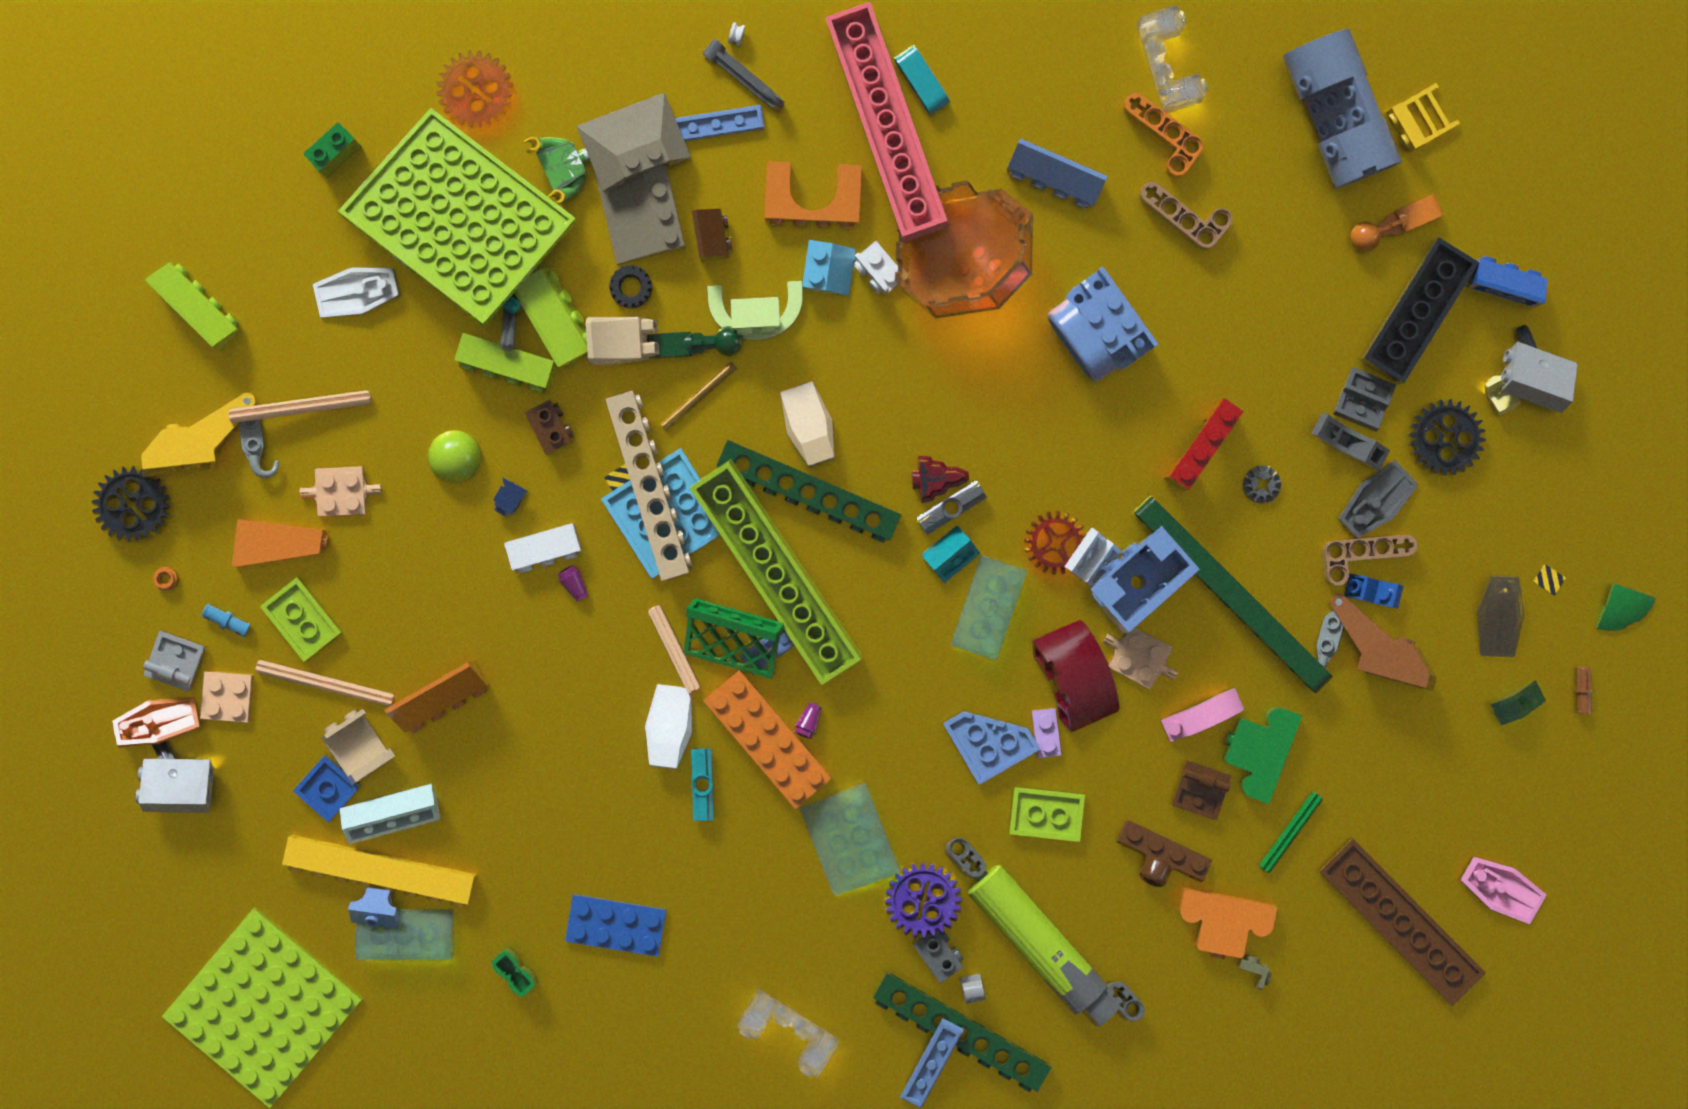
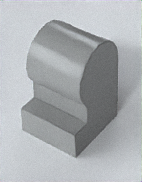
M980 974L959 978L966 1004L985 1000Z

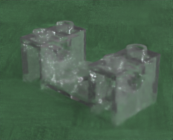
M1177 5L1141 16L1136 24L1163 110L1166 113L1201 103L1206 96L1205 92H1208L1206 81L1204 78L1200 79L1199 73L1171 82L1173 72L1170 64L1166 65L1164 56L1166 55V50L1162 41L1179 36L1184 29L1186 18L1183 10L1179 11Z
M758 988L738 1020L737 1027L740 1028L739 1033L748 1039L752 1037L758 1039L772 1015L775 1016L774 1021L785 1028L788 1025L795 1029V1034L804 1040L810 1038L798 1057V1065L801 1067L799 1070L809 1077L813 1075L819 1077L838 1047V1038Z

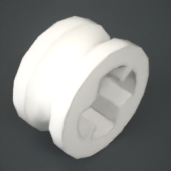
M733 23L728 43L735 42L737 46H740L745 25L739 27L737 23Z

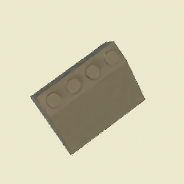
M666 164L625 179V184L604 192L597 179L617 265L686 248Z

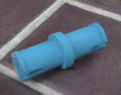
M209 603L201 615L202 618L220 625L219 628L223 630L226 628L243 638L251 625L232 616L231 612L227 611L226 613L211 606Z

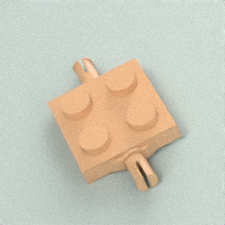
M363 466L315 469L316 482L314 488H300L301 498L315 497L318 516L366 514L368 494L382 493V490H372L381 489V484L367 485L364 479Z
M1136 627L1129 633H1126L1120 640L1108 633L1105 636L1106 638H1104L1103 643L1115 648L1114 656L1109 664L1111 669L1148 689H1151L1154 681L1161 674L1172 680L1175 679L1174 675H1177L1178 671L1166 666L1167 658L1173 647Z

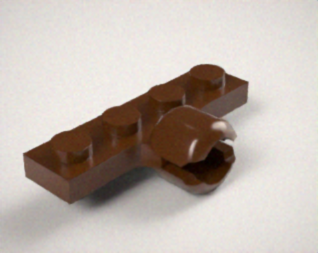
M1129 820L1125 821L1116 842L1145 857V862L1139 875L1144 882L1155 887H1163L1167 883L1172 870L1202 883L1212 862V859Z

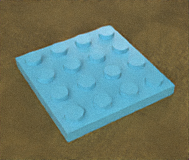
M680 448L658 463H661L665 475L661 477L663 486L668 485L672 499H668L670 509L675 508L678 522H675L677 531H682L686 543L682 545L683 552L690 555L720 536V533L689 489L692 484L700 480V477ZM647 479L644 482V489L647 492H653L656 489L657 484L654 479ZM628 481L601 498L650 577L654 578L659 574L631 481ZM660 501L652 503L651 512L654 515H659L663 512L664 506ZM661 524L658 527L659 536L662 538L669 536L671 532L669 525ZM670 546L666 548L664 554L668 560H674L678 552L675 547Z

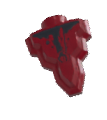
M918 456V470H912L913 490L919 489L921 503L934 501L935 496L945 494L948 488L959 487L969 481L968 471L959 467H947L942 461H933L931 456Z

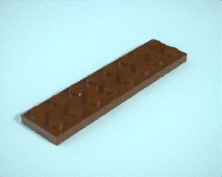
M1353 838L1319 870L1322 876L1450 1005L1454 1006L1486 974Z

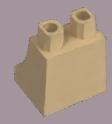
M588 317L586 319V337L589 363L597 366H612L649 360V357L659 355L658 342H648L647 337L649 333H657V320L643 317Z

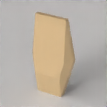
M813 382L780 392L787 435L808 467L835 459L833 421Z

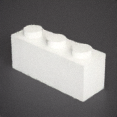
M574 523L504 543L512 570L518 569L519 573L533 570L531 565L541 563L542 567L554 564V559L562 556L564 560L578 557L577 552L582 551Z

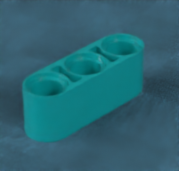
M914 45L894 57L898 68L929 115L950 103L947 94Z

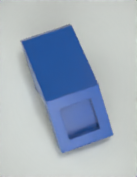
M1350 573L1344 596L1398 609L1404 586Z

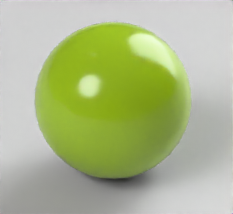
M451 430L440 434L433 440L428 451V463L432 472L439 479L448 483L467 481L477 472L481 462V451L477 442L469 434L462 431Z

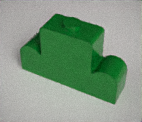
M1274 707L1265 714L1266 727L1243 718L1237 719L1233 732L1229 731L1224 744L1227 747L1223 755V761L1249 771V774L1244 775L1240 780V789L1245 795L1267 804L1270 803L1302 715L1283 708Z

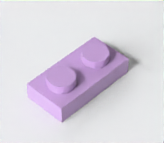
M1056 709L1031 711L1035 740L1040 747V750L1037 751V758L1061 755Z

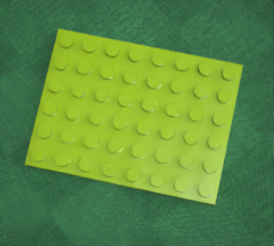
M432 108L426 112L338 210L340 216L483 327L576 223V218Z

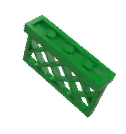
M697 598L692 601L686 611L688 622L684 654L770 679L774 677L780 634L783 632L784 623ZM694 619L702 621L707 628L699 632L694 625ZM715 627H724L729 634L721 638ZM708 631L716 640V642L710 645L702 636ZM740 632L746 633L751 641L743 644L737 634ZM731 637L738 646L733 651L724 642ZM697 638L704 648L701 650L691 648L692 640ZM767 639L773 641L772 648L766 651L759 640ZM752 644L761 653L754 658L747 649ZM720 645L726 655L718 656L712 648ZM742 651L748 661L745 663L739 662L734 654ZM764 657L769 664V670L761 668L756 661Z

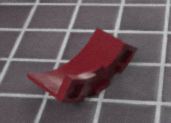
M1077 620L1032 640L1033 657L1040 665L1048 681L1053 679L1057 689L1053 693L1058 707L1059 719L1071 733L1119 711L1117 689L1108 662L1095 637L1082 620Z

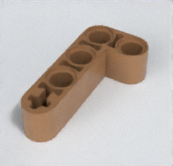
M1155 182L1146 183L1139 192V198L1144 205L1201 250L1210 249L1215 245L1232 223V214L1224 208L1217 209L1206 221H1203ZM1151 189H1154V196L1156 198L1151 197L1150 199H1148L1146 197V190L1150 191ZM1163 196L1165 199H1163L1157 207L1155 205L1158 202L1157 199H1160ZM1165 203L1173 204L1175 207L1174 214H1166L1163 210V205ZM1217 214L1225 216L1226 224L1224 226H1219L1215 223V216ZM1183 218H1190L1193 221L1192 229H1185L1182 226L1181 221ZM1206 232L1210 234L1212 238L1210 244H1203L1200 241L1201 233Z
M1410 535L1327 542L1322 549L1325 580L1330 585H1343L1349 578L1348 561L1410 556L1417 550V541ZM1404 539L1406 543L1410 544V548H1406V552L1403 548L1394 549L1393 545L1404 543ZM1379 541L1385 542L1387 546L1384 554H1380L1376 550V545ZM1356 543H1360L1363 546V553L1360 556H1356L1352 550ZM1332 545H1336L1340 549V554L1337 558H1333L1329 554V549ZM1335 568L1339 569L1342 573V578L1338 582L1333 581L1331 578V572Z

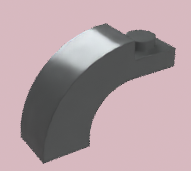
M1323 412L1312 431V434L1318 437L1321 442L1380 471L1390 452L1388 448L1379 442L1355 432Z

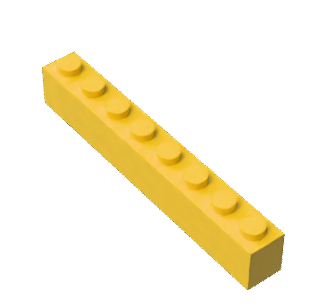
M295 835L288 837L282 865L288 866L290 871L302 872V869L311 871V875L317 877H325V874L335 876L334 880L348 882L351 879L358 881L357 885L371 887L374 884L381 886L380 889L390 890V892H394L395 889L402 890L404 895L410 897H417L418 894L425 895L427 900L433 902H441V899L450 901V905L456 907H464V904L468 905L471 902L476 875Z

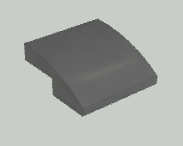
M1352 367L1333 414L1377 432L1386 408L1390 404L1396 384Z

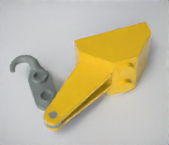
M243 393L189 428L181 427V424L167 425V429H162L141 455L143 478L215 470L214 452L238 425L242 450L250 462L252 471L261 478L274 476L279 469L278 461L274 462V467L270 471H264L260 467L259 461L263 450L260 419L231 423L229 420L228 412L230 409L255 406V397L250 393Z

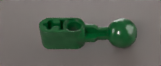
M724 326L715 335L704 336L701 332H672L647 335L648 342H658L660 353L659 355L649 357V359L693 356V354H702L705 350L716 349L724 356H733L742 349L744 343L743 336L739 335L737 331H733L732 326Z

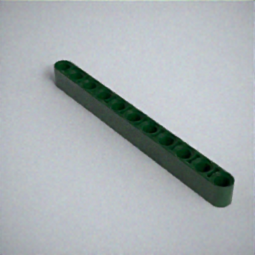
M1151 495L1133 511L1153 533L1161 526L1167 531L1200 569L1195 575L1309 689L1316 694L1333 678Z

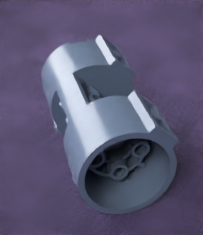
M1350 29L1340 30L1318 38L1283 55L1300 101H1306L1321 139L1318 147L1335 189L1402 163L1385 117L1382 118L1366 78V69Z

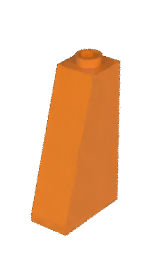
M238 519L232 566L243 567L323 554V550L328 548L329 536L325 535L326 530Z

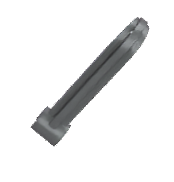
M714 38L704 50L703 55L712 63H718L768 106L775 110L783 109L785 101L725 51L726 48Z

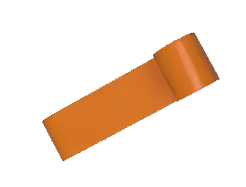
M1133 93L1126 98L1123 104L1125 114L1175 151L1166 164L1167 174L1172 178L1182 177L1202 152V140L1143 95ZM1138 101V108L1132 110L1130 102ZM1145 107H1147L1148 110L1145 112L1143 117L1139 116L1145 109ZM1156 114L1159 117V124H1150L1147 119L1148 115ZM1168 128H1175L1178 131V138H1169L1166 130ZM1187 142L1195 143L1197 152L1189 153L1185 148V144ZM1173 161H1180L1183 164L1181 172H1175L1172 169L1171 163Z

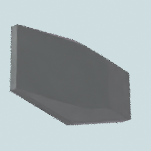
M1394 460L1359 485L1338 520L1357 539L1392 520L1418 484Z

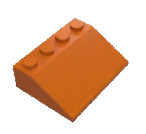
M476 660L470 661L384 711L404 733L411 730L413 734L425 727L423 724L425 721L432 719L434 722L445 716L444 711L452 707L455 710L466 704L464 699L472 695L475 699L487 692L485 687L489 683Z

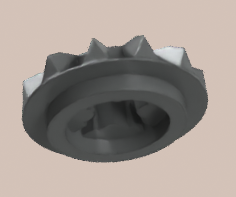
M1257 466L1246 474L1243 487L1246 495L1252 501L1268 503L1274 500L1280 493L1281 480L1278 473L1271 467ZM1256 476L1261 478V480L1271 479L1266 485L1268 488L1266 491L1263 488L1254 490L1259 485Z

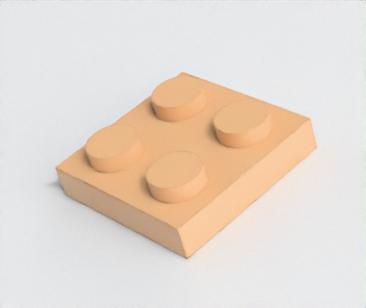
M204 671L200 719L248 723L253 675Z

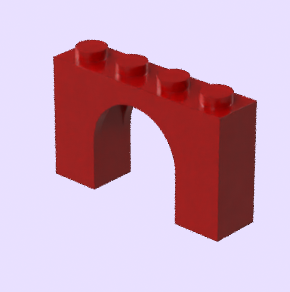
M1225 398L1218 400L1204 419L1206 422L1185 453L1175 461L1164 478L1182 491L1190 490L1244 411Z

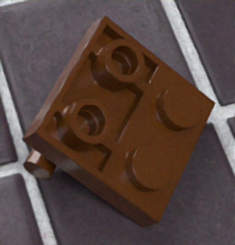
M1186 760L1171 805L1217 821L1225 794L1231 786V783H1229L1231 775Z

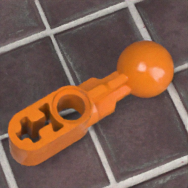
M1435 194L1394 211L1393 214L1386 216L1383 222L1376 225L1371 222L1358 223L1351 231V243L1357 250L1369 252L1379 245L1382 237L1389 234L1395 236L1402 232L1406 233L1444 216Z

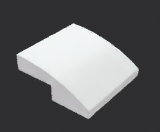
M1091 528L1065 567L1089 586L1093 587L1105 572L1104 568L1117 558L1121 550L1098 531Z

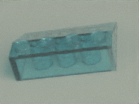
M865 782L800 807L834 896L900 872Z

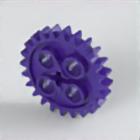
M921 863L920 869H917L912 864V871L910 872L903 868L904 876L895 874L897 883L889 882L893 890H886V895L891 897L885 899V905L890 906L886 909L887 914H893L890 917L891 923L898 921L896 925L897 930L904 927L905 936L911 931L913 932V939H916L918 933L922 934L923 940L926 939L928 933L934 939L936 931L944 935L943 927L946 926L951 929L952 924L950 920H958L957 915L954 913H961V907L957 904L962 903V898L956 897L961 893L960 888H954L957 885L956 880L949 881L951 873L942 875V867L934 871V864H931L929 869H925L924 863ZM926 882H930V886L927 891V901H925L923 907L922 918L920 921H918L917 916L920 911V901L923 900ZM917 883L921 886V889L914 892L909 889V886ZM935 889L944 891V894L940 897H935L931 893ZM910 905L915 908V911L907 914L903 911V908ZM929 911H935L939 915L935 919H929L926 917V914Z

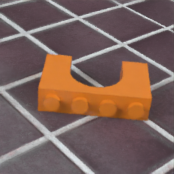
M767 161L765 220L769 221L770 225H783L784 221L793 222V226H807V222L817 223V227H831V224H840V228H854V225H859L862 166L838 164L835 198L827 207L811 211L800 207L791 196V162Z

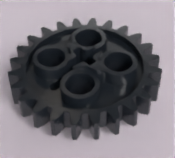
M1448 399L1446 405H1444L1442 400H1438L1437 407L1433 403H1429V411L1421 408L1423 416H1414L1418 423L1410 424V427L1415 429V432L1408 434L1409 437L1414 438V441L1408 445L1416 447V450L1411 454H1419L1420 456L1417 463L1425 461L1424 469L1427 470L1432 466L1433 474H1436L1441 469L1442 476L1447 475L1448 469L1452 475H1456L1457 468L1459 471L1465 472V464L1473 467L1471 459H1480L1476 452L1484 451V448L1479 446V443L1486 441L1485 438L1480 437V434L1486 430L1478 428V425L1483 421L1474 420L1477 412L1469 414L1470 406L1467 405L1462 409L1461 401H1457L1455 406H1453L1452 399ZM1446 414L1453 418V425L1451 427H1446L1443 423V417ZM1433 421L1437 422L1441 431L1433 425ZM1427 430H1432L1435 433L1436 438L1432 443L1425 439ZM1461 432L1468 435L1469 441L1466 445H1462L1458 440ZM1446 433H1450V434H1451V436L1449 437V440H1450L1451 442H1449V441L1444 442V441H1443V439H1444V437H1445L1444 434H1446ZM1452 443L1461 450L1460 454L1456 452ZM1444 447L1448 448L1451 452V457L1447 461L1443 460L1440 455Z
M132 466L130 472H127L126 468L122 467L121 474H118L114 469V477L110 478L105 475L107 483L99 482L98 485L102 490L93 492L99 497V499L92 500V504L98 506V508L92 510L93 514L100 515L95 519L96 522H104L101 530L110 529L109 537L117 533L118 541H121L124 536H126L128 543L131 542L132 537H135L139 543L141 535L150 539V531L157 534L156 526H165L161 518H169V515L164 510L171 509V506L164 503V501L169 500L170 496L162 494L167 490L166 486L158 487L162 482L160 478L154 481V476L143 478L142 469L137 473L135 466ZM137 483L139 485L138 490L135 493H128L126 489L129 484ZM117 489H121L128 499L135 503L137 509L146 517L145 520H142L132 507H128L126 501L117 493ZM114 498L119 499V507L116 509L108 507L110 500ZM151 500L155 503L154 507L148 511L143 510V503ZM135 516L136 523L132 526L124 525L125 518Z

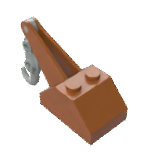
M1336 594L1331 598L1333 611L1325 616L1317 641L1318 662L1324 668H1326L1327 663L1337 652L1345 627L1362 654L1358 663V670L1422 689L1434 690L1437 677L1421 649L1414 646V641L1398 636L1397 640H1393L1346 596Z

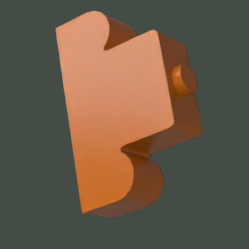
M1182 887L1178 912L1186 922L1196 923L1199 921L1195 946L1201 951L1211 952V957L1225 959V955L1236 958L1244 957L1249 930L1259 937L1269 935L1274 928L1277 907L1271 904Z

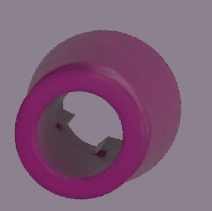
M574 565L563 569L557 574L560 578L558 581L576 602L588 595L580 571Z
M809 702L795 724L796 729L794 733L807 739H812L813 735L817 733L822 707Z

